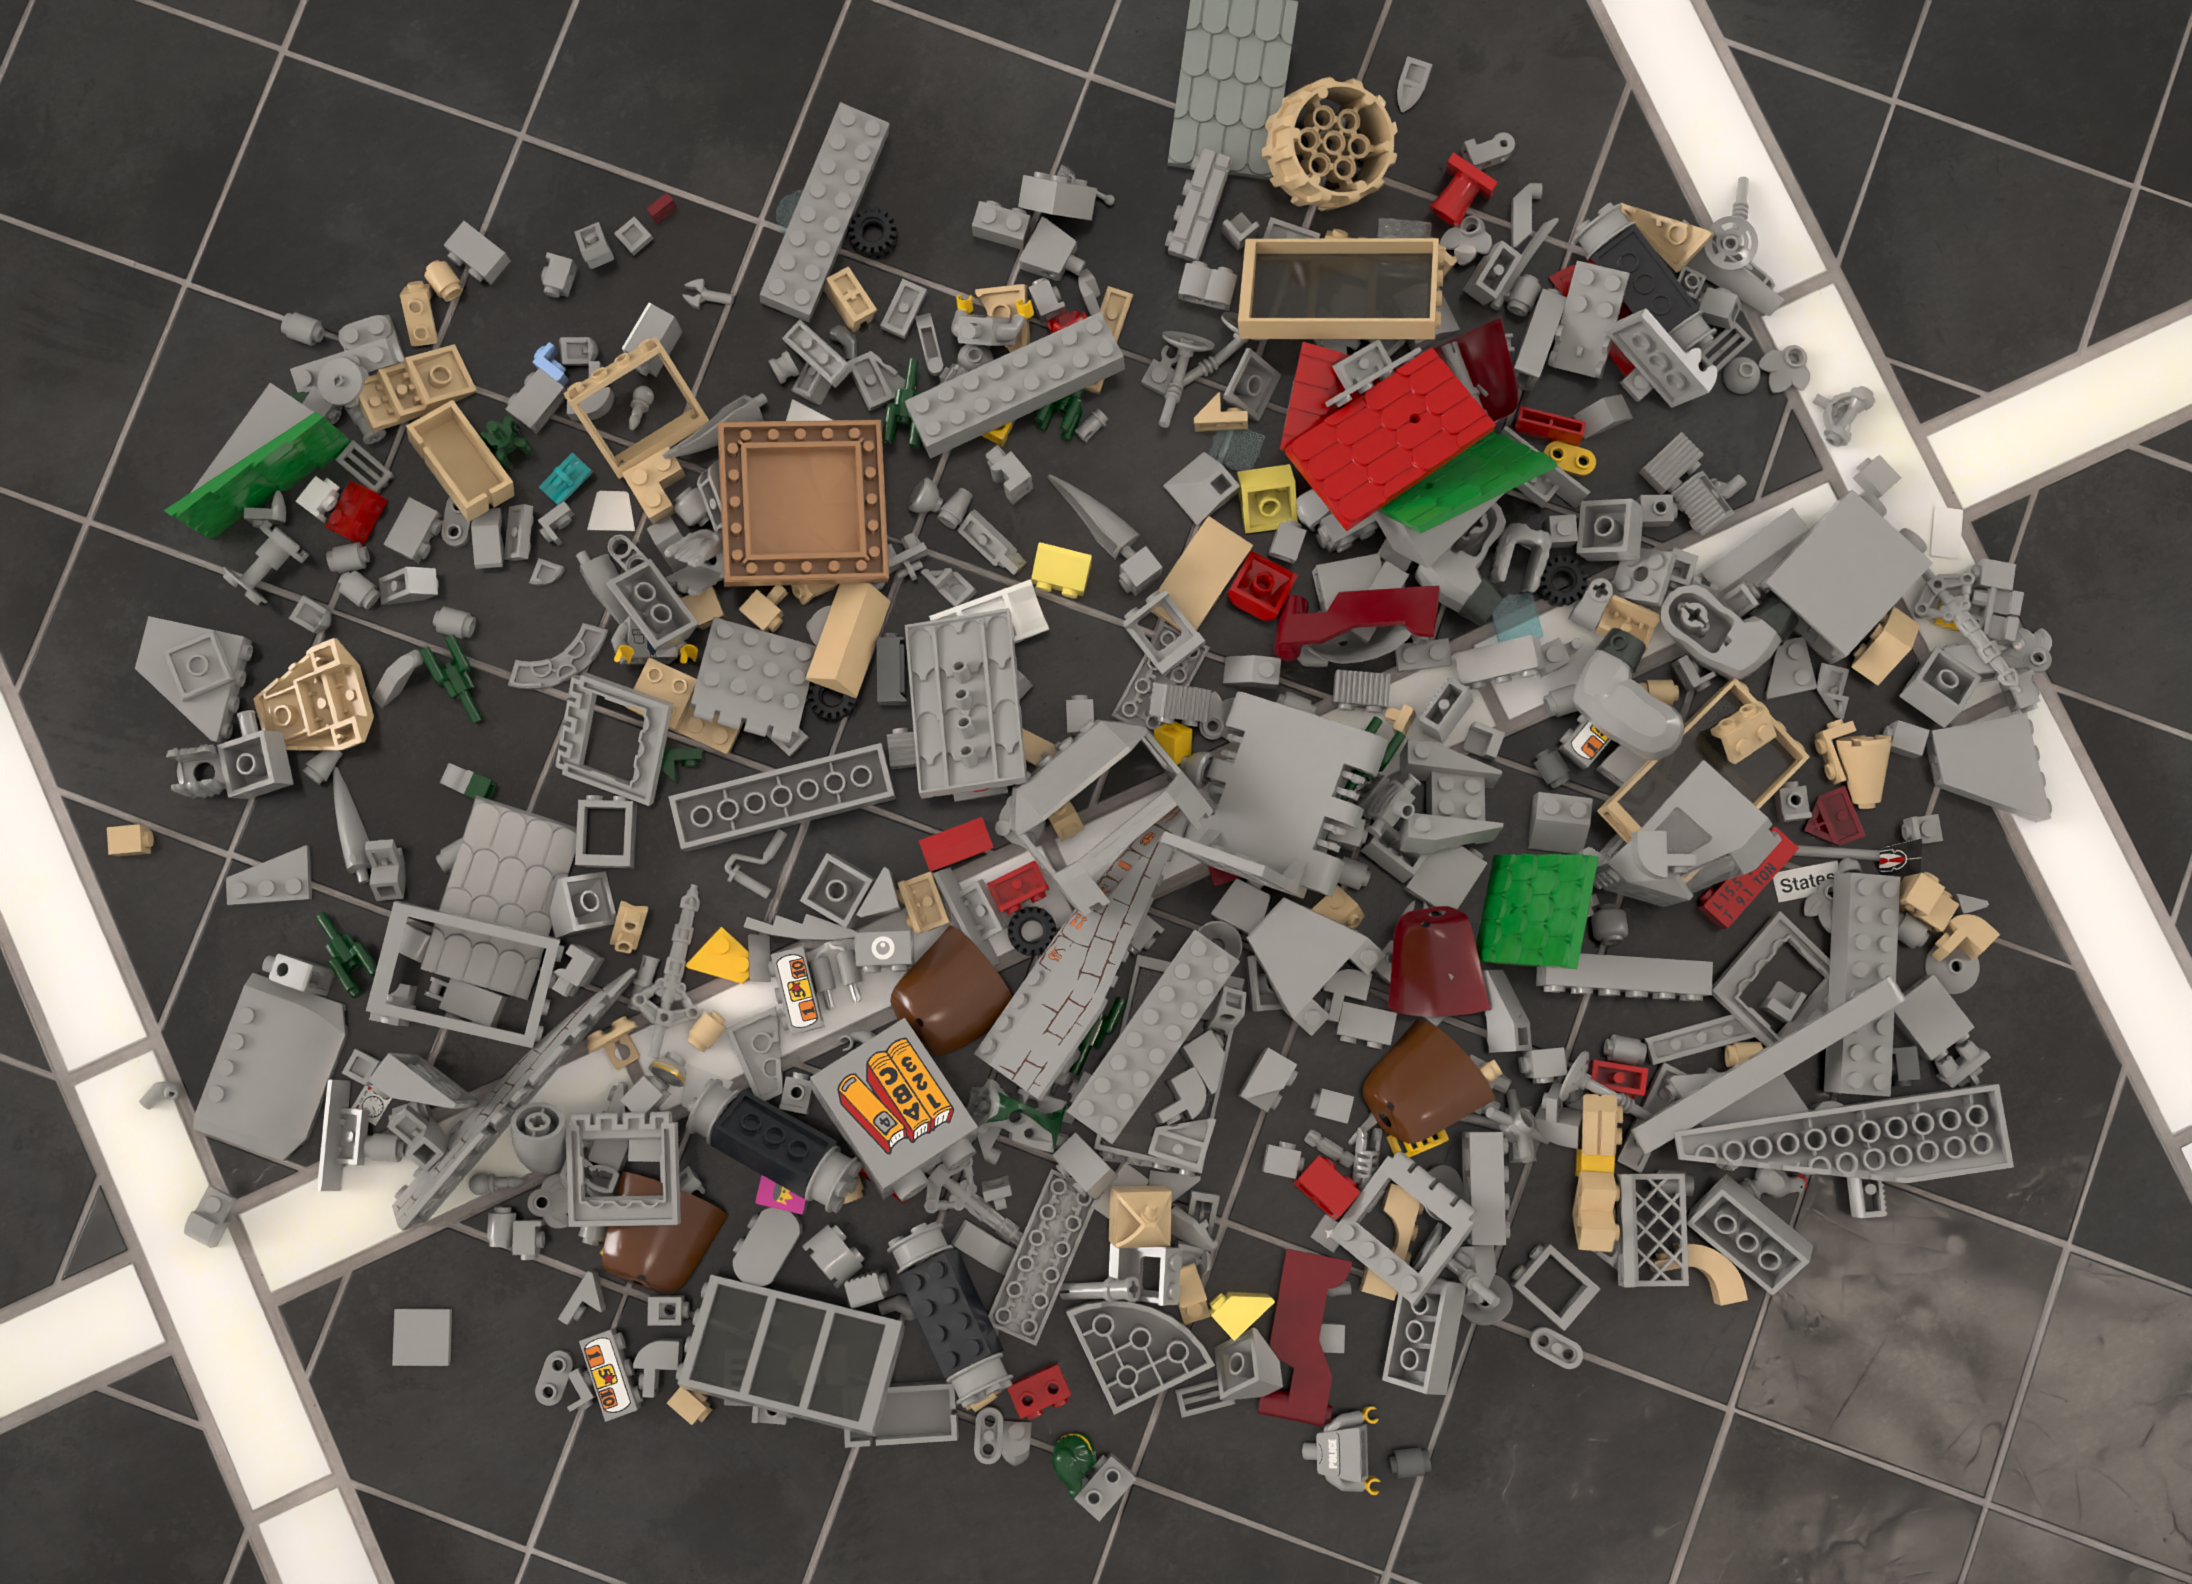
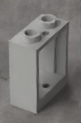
M587 795L586 800H578L576 866L634 869L637 804L623 796H613V801L603 800V796ZM588 808L625 809L623 855L586 854Z
M1545 1242L1543 1245L1538 1244L1530 1252L1529 1257L1531 1259L1525 1266L1520 1265L1512 1273L1511 1277L1513 1280L1510 1285L1557 1327L1565 1331L1600 1288L1551 1244ZM1549 1255L1582 1283L1580 1288L1557 1315L1524 1286Z

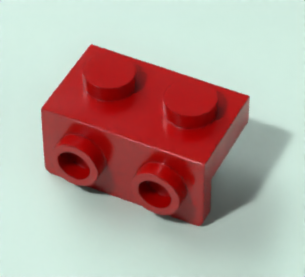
M350 481L344 489L334 511L331 513L325 528L354 543L360 542L363 546L383 511L387 499L369 488Z
M1036 860L987 883L1000 913L1006 911L1007 915L1021 910V904L1028 900H1031L1032 903L1047 897L1045 892L1050 890Z

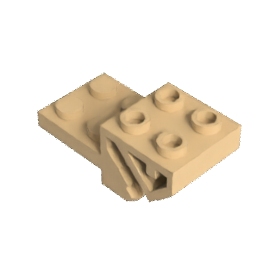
M648 658L634 690L674 703L669 724L670 730L729 755L744 722L740 723L739 729L717 724L719 715L714 714L712 722L693 717L695 709L691 708L690 704L697 679ZM632 706L626 707L641 716L644 714L643 710Z

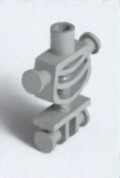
M1377 774V777L1370 784L1366 783L1364 787L1368 791L1366 794L1359 793V799L1355 805L1364 809L1362 815L1367 820L1372 818L1374 820L1372 826L1369 825L1367 827L1369 833L1380 838L1384 826L1393 827L1400 817L1409 819L1414 815L1415 808L1411 803L1415 796L1410 792L1417 784L1420 786L1421 783L1412 774H1408L1409 778L1403 784H1400L1397 780L1390 781L1387 777Z

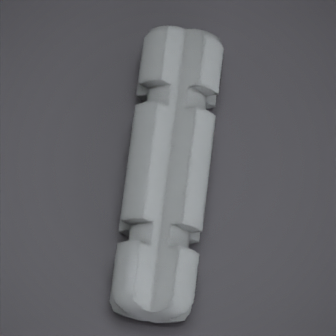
M1311 1129L1304 1139L1307 1144L1312 1147L1316 1146L1318 1151L1334 1161L1338 1160L1339 1164L1345 1168L1352 1166L1354 1163L1353 1154L1348 1151L1344 1152L1342 1147L1326 1137L1322 1138L1321 1134Z

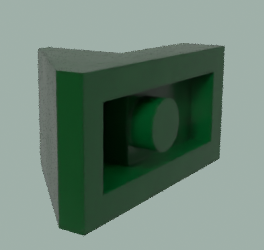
M702 748L664 750L661 770L675 783L679 784L678 763H682V767H697L698 762H705V751Z

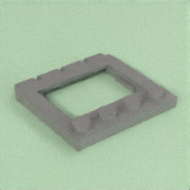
M586 672L580 676L572 675L569 695L576 698L570 697L567 699L564 720L568 722L563 723L559 742L564 747L558 748L555 766L563 770L562 775L650 806L654 803L674 703ZM597 694L605 697L606 700L644 711L643 728L640 730L638 739L639 749L638 754L635 755L633 779L630 781L584 765Z
M1781 911L1773 914L1713 984L1712 995L1765 1047H1768L1828 1011L1830 959ZM1788 941L1825 978L1797 1010L1791 1021L1787 1022L1778 1034H1775L1770 1029L1771 1026L1752 1007H1748L1738 997L1773 958L1780 947Z
M671 1111L651 1112L650 1123H648L647 1112H625L622 1118L623 1123L620 1121V1113H597L595 1124H593L592 1113L571 1115V1125H566L569 1227L678 1225L681 1223L678 1122H672ZM661 1139L660 1177L661 1183H663V1195L585 1197L583 1141Z
M1398 1151L1393 1158L1387 1156L1332 1231L1330 1237L1410 1303L1417 1305L1476 1225L1472 1220L1476 1216L1477 1211L1462 1199L1453 1206L1458 1196L1441 1182L1432 1190L1431 1188L1437 1179L1420 1166H1417L1411 1173L1416 1163L1402 1151ZM1391 1180L1452 1227L1419 1273L1359 1225L1364 1216L1371 1212L1385 1193L1384 1189Z

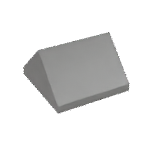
M1246 348L1223 395L1221 405L1227 408H1240L1242 411H1247L1248 418L1259 422L1281 374L1253 350Z
M885 867L882 869L856 914L865 921L902 911L894 877L889 869Z
M1256 956L1246 957L1250 1011L1281 1010L1280 1001Z

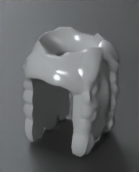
M1511 523L1498 538V545L1493 558V569L1490 572L1489 580L1495 584L1505 581L1514 546L1519 544L1531 551L1520 592H1535L1540 585V579L1549 558L1552 536L1542 530H1532L1526 524Z
M708 529L698 530L682 537L681 540L668 546L664 551L665 556H675L674 559L688 563L685 568L665 578L671 586L675 587L677 585L678 590L683 593H688L692 596L700 595L703 591L715 585L717 581L724 579L722 533H716ZM714 556L717 558L715 565L709 561Z
M205 744L197 748H181L180 750L174 748L168 750L166 757L179 761L177 767L179 784L171 785L172 791L192 798L202 797L205 799L207 796L219 795L226 789L219 752L216 746ZM206 762L213 765L215 769V777L213 779L196 780L194 774L199 764Z

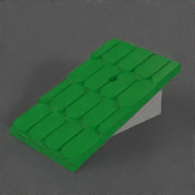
M269 383L191 493L164 511L206 538L213 539L244 516V508H260L274 497L277 490L281 492L291 489L316 468L322 469L338 457L351 443V440L322 415L313 412L272 383Z
M1492 431L1380 508L1373 515L1395 552L1429 568L1505 492L1558 467V465L1547 454L1536 452L1525 444L1514 442L1510 437L1499 435Z
M1583 854L1493 855L1491 866L1493 868L1490 871L1486 891L1487 896H1485L1481 916L1482 922H1480L1476 941L1479 961L1482 963L1577 970L1599 857Z

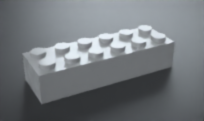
M1580 953L1577 970L1537 967L1536 986L1544 987V992L1550 993L1565 992V988L1571 989V994L1587 995L1593 994V990H1598L1599 996L1620 995V992H1625V997L1629 998L1648 997V994H1652V999L1659 1000L1675 999V995L1680 996L1679 1001L1696 1002L1703 1001V996L1712 995L1713 962Z

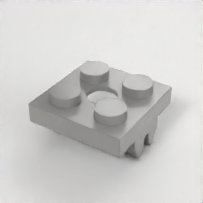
M1640 548L1639 560H1620L1612 585V595L1625 598L1639 606L1641 604L1646 608H1650L1651 605L1662 606L1677 555L1668 551ZM1641 567L1647 568L1648 577L1644 581H1636L1634 578L1636 570Z

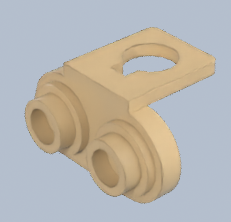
M626 1016L611 1023L613 1027L612 1032L604 1034L602 1030H599L587 1037L589 1041L587 1043L588 1046H586L588 1053H593L604 1047L616 1070H620L640 1059V1054L628 1034L638 1026L635 1021L628 1020ZM619 1040L621 1044H625L630 1048V1056L626 1060H619L615 1056V1042Z

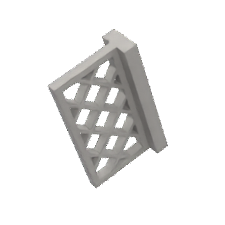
M1685 1173L1615 1174V1183L1620 1185V1199L1616 1201V1224H1619L1620 1227L1619 1240L1617 1241L1618 1285L1622 1287L1689 1286ZM1651 1179H1661V1180L1659 1181L1658 1184H1656V1183L1653 1182ZM1668 1179H1678V1191L1670 1198L1660 1187ZM1636 1180H1647L1654 1188L1642 1198L1636 1192ZM1656 1191L1668 1201L1658 1213L1647 1203ZM1636 1198L1640 1201V1203L1637 1206ZM1677 1198L1679 1206L1674 1202ZM1643 1205L1655 1215L1645 1226L1637 1220V1212ZM1671 1205L1679 1211V1219L1673 1226L1661 1216ZM1657 1219L1669 1229L1659 1241L1648 1231ZM1637 1226L1641 1229V1231L1638 1234ZM1678 1226L1680 1234L1675 1230ZM1644 1233L1656 1243L1646 1254L1638 1248V1240ZM1672 1233L1680 1239V1247L1674 1254L1662 1245ZM1658 1247L1670 1257L1660 1269L1649 1259ZM1638 1254L1642 1257V1259L1639 1262ZM1646 1261L1657 1272L1649 1280H1639L1638 1269ZM1673 1261L1681 1268V1280H1670L1663 1273ZM1661 1275L1665 1280L1656 1279Z

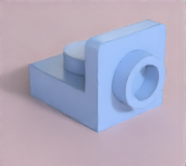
M549 342L546 346H542L537 350L534 355L533 364L537 369H542L562 386H565L569 381L564 374L566 369L554 360L558 350Z

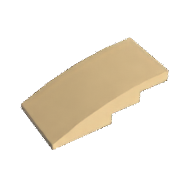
M455 344L406 357L403 363L378 369L376 375L369 376L364 382L358 404L373 433L426 415L451 400L457 402L476 393L477 390Z
M1208 516L1158 591L1160 593L1164 590L1167 591L1169 597L1197 631L1253 545ZM1158 606L1151 611L1181 631L1164 607Z

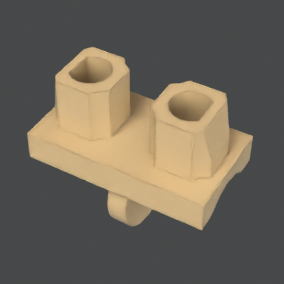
M621 901L609 943L615 945L616 951L629 954L632 949H637L648 911L647 906H634Z

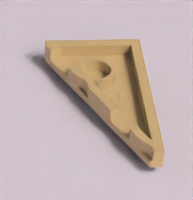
M1621 203V212L1629 222L1634 221L1636 223V226L1654 250L1675 272H1680L1715 235L1713 231Z
M1025 284L975 289L976 295L983 303L988 316L1013 318L1015 314H1018L1016 301L1023 299L1024 304L1028 302V292ZM1029 318L1025 319V324L1016 337L1015 345H1005L1010 353L1030 344Z

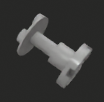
M267 519L259 528L269 538L255 552L259 556L258 559L241 578L224 566L222 568L226 572L223 578L234 587L240 584L247 590L245 596L256 605H259L261 601L265 604L268 602L254 587L271 568L277 571L290 555L301 563L309 556L304 550L299 553L300 546L275 526L271 530L272 524Z

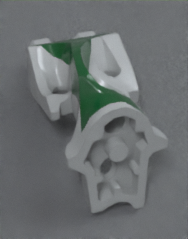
M988 1079L983 1087H971L970 1099L966 1110L978 1126L977 1133H986L990 1127H1001L1009 1132L1010 1140L1054 1153L1055 1148L1059 1149L1069 1139L1068 1134L1059 1132L1062 1122L1072 1124L1075 1117L1067 1112L1069 1106H1067L1066 1101L1047 1095L1040 1101L1026 1090L1020 1088L1018 1090L1020 1095L1019 1101H1016L1007 1096L1001 1090L1000 1085L991 1079ZM1027 1100H1036L1038 1106L1036 1108L1028 1106ZM1015 1111H1019L1021 1116L1011 1122L1009 1120L1010 1115ZM1029 1128L1032 1129L1033 1135L1025 1137L1024 1131Z

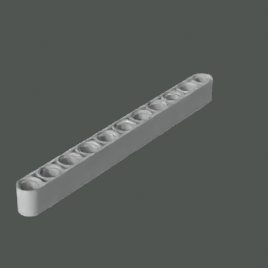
M1891 975L1886 976L1638 1123L1630 1131L1644 1154H1647L1675 1138L1674 1131L1688 1130L1896 1007L1905 1001L1906 998Z

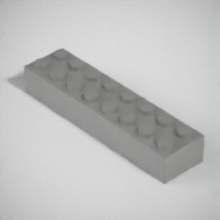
M840 102L761 290L760 303L810 323L823 293L826 278L830 276L849 230V223H852L851 218L853 215L855 216L887 139L890 123Z
M1100 311L906 400L905 404L931 459L1038 410L1045 405L1125 370L1124 356Z
M882 743L668 796L680 847L685 852L896 799Z
M1862 873L1834 874L1828 1010L1886 976L1891 975L1896 982L1900 877ZM1895 1007L1826 1048L1824 1092L1891 1097Z
M1194 930L1067 1112L1113 1144L1240 961Z

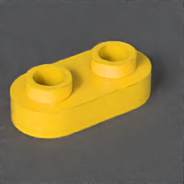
M1556 441L1548 444L1543 453L1554 459L1558 467L1563 471L1576 477L1588 476L1596 466L1594 454L1587 449ZM1553 451H1559L1561 458H1555ZM1579 458L1586 459L1587 465H1580Z

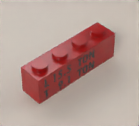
M1771 827L1769 830L1771 833L1773 831L1778 833L1782 841L1757 869L1745 875L1719 882L1714 889L1708 888L1699 898L1702 902L1697 908L1721 930L1729 928L1799 849L1777 827Z

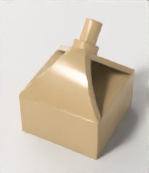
M1164 1185L1110 1186L1109 1241L1116 1248L1170 1247L1172 1191Z

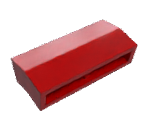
M1521 406L1515 417L1512 430L1519 435L1551 443L1558 441L1578 447L1584 436L1586 422Z
M982 817L919 840L930 871L994 848Z

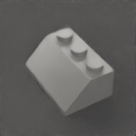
M651 559L606 583L655 650H668L688 639L699 624Z

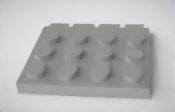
M714 617L690 707L695 709L693 717L712 722L713 716L716 714L719 715L717 724L739 729L740 723L744 722V731L765 737L767 729L772 730L771 739L789 743L791 736L796 737L810 684V681L805 680L817 646Z

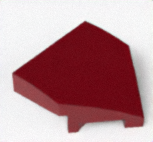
M1845 786L1818 796L1811 812L1812 817L1808 819L1804 829L1805 832L1838 846L1866 836Z

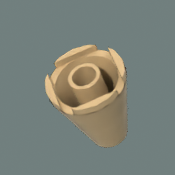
M1858 735L1835 739L1836 749L1852 802L1858 804L1860 809L1875 808V803L1881 802L1892 743L1891 736L1875 735V737Z

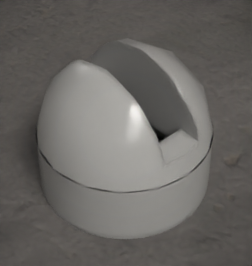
M1845 858L1838 865L1839 873H1862L1861 866L1856 859Z

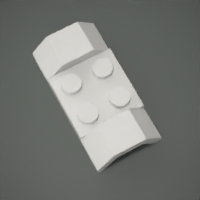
M1031 579L929 616L930 620L933 621L1009 608L1013 622L1014 644L1049 630Z

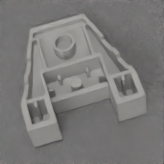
M1285 897L1246 937L1260 966L1268 977L1269 983L1275 991L1283 1011L1311 1036L1330 1017L1312 998L1343 964L1349 960L1359 970L1369 975L1386 956L1367 936L1358 930L1341 924Z

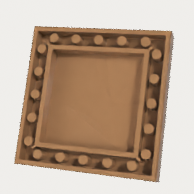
M881 420L718 422L724 587L888 583L889 563Z

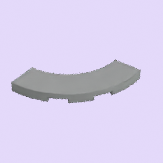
M583 623L576 638L559 655L541 661L515 660L508 686L534 690L554 687L571 680L572 675L582 673L597 658L608 639L610 631Z

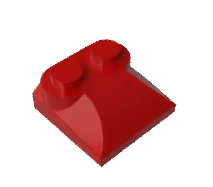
M1250 551L1227 595L1233 605L1265 621L1275 620L1298 575Z

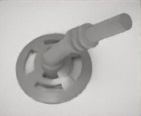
M1740 177L1738 179L1736 202L1733 203L1732 216L1718 219L1708 229L1717 236L1716 247L1719 253L1716 254L1713 249V237L1704 246L1705 252L1709 260L1721 269L1736 270L1746 266L1754 258L1758 249L1757 233L1754 227L1747 221L1749 204L1747 203L1749 179L1747 177ZM1733 223L1732 228L1726 231L1721 227L1723 224ZM1746 231H1748L1751 236V249H1748L1749 239L1748 235L1746 234ZM1742 236L1744 238V246L1741 245L1743 241ZM1721 238H1724V240H1723V247H1724V249L1722 248V245H1721ZM1740 253L1743 257L1742 260L1737 262L1724 261L1727 255L1734 256Z
M1224 312L1221 316L1225 325L1235 332L1233 335L1235 339L1214 357L1209 356L1208 360L1204 359L1203 363L1199 362L1197 367L1185 373L1182 383L1183 387L1203 375L1205 377L1208 376V372L1210 374L1213 373V369L1215 371L1218 370L1219 365L1242 347L1244 343L1248 342L1249 339H1240L1238 313ZM1251 339V340L1267 341V340H1269V339Z
M1163 332L1162 338L1177 347V353L1180 355L1172 382L1168 384L1164 396L1166 402L1159 421L1161 427H1169L1176 403L1180 401L1183 392L1182 383L1190 357H1193L1194 352L1214 349L1215 344L1210 340L1183 332Z
M1583 1051L1571 1066L1559 1094L1561 1101L1569 1099L1579 1088L1582 1090L1588 1089L1599 1096L1602 1094L1615 1095L1617 1097V1106H1623V1113H1630L1642 1121L1653 1115L1651 1112L1635 1104V1101L1627 1095L1616 1093L1591 1079L1592 1076L1587 1074L1589 1067V1052Z
M1440 1222L1434 1227L1412 1265L1414 1270L1424 1266L1439 1246L1442 1234V1224ZM1453 1258L1449 1260L1446 1267L1460 1277V1282L1470 1291L1478 1293L1492 1307H1496L1500 1303V1298L1482 1283V1278L1473 1270L1466 1269Z

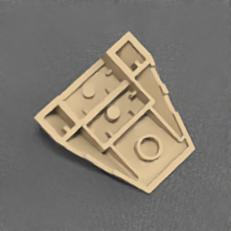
M337 638L311 647L306 651L307 655L298 663H293L288 667L289 671L281 678H276L253 698L261 729L282 732L286 750H345L366 741L374 718L361 667Z

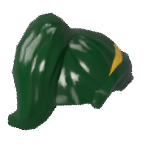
M1076 1431L1063 1436L1055 1444L1052 1454L1054 1470L1058 1478L1068 1487V1493L1071 1497H1076L1082 1488L1083 1476L1097 1462L1093 1442L1085 1433Z

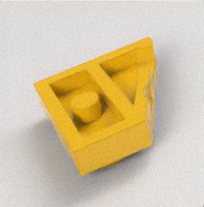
M723 927L685 965L689 969L744 984L750 978L749 951Z

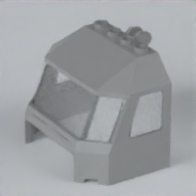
M1703 760L1678 788L1671 784L1675 789L1673 794L1668 797L1658 787L1631 816L1641 827L1639 831H1667V854H1696V866L1688 868V873H1670V868H1667V878L1654 879L1646 876L1638 869L1633 860L1632 840L1626 843L1618 833L1612 837L1600 852L1595 851L1592 847H1587L1578 851V854L1599 857L1593 884L1597 889L1603 888L1609 892L1661 907H1667L1690 900L1694 892L1716 883L1745 875L1757 869L1782 839L1775 831L1771 833L1769 830L1773 825L1769 818Z

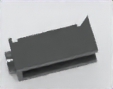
M884 633L883 637H877V702H879V706L909 705L908 701L902 696L906 695L904 637H899L898 633Z

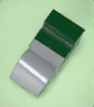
M448 763L440 781L441 784L473 799L479 796L490 800L497 785V782L450 763Z

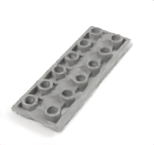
M1053 1169L1050 1170L988 1314L994 1328L1035 1346L1094 1210L1091 1204L1095 1199L1088 1193L1083 1196L1073 1186L1076 1182L1075 1179L1071 1177L1066 1178L1062 1173Z

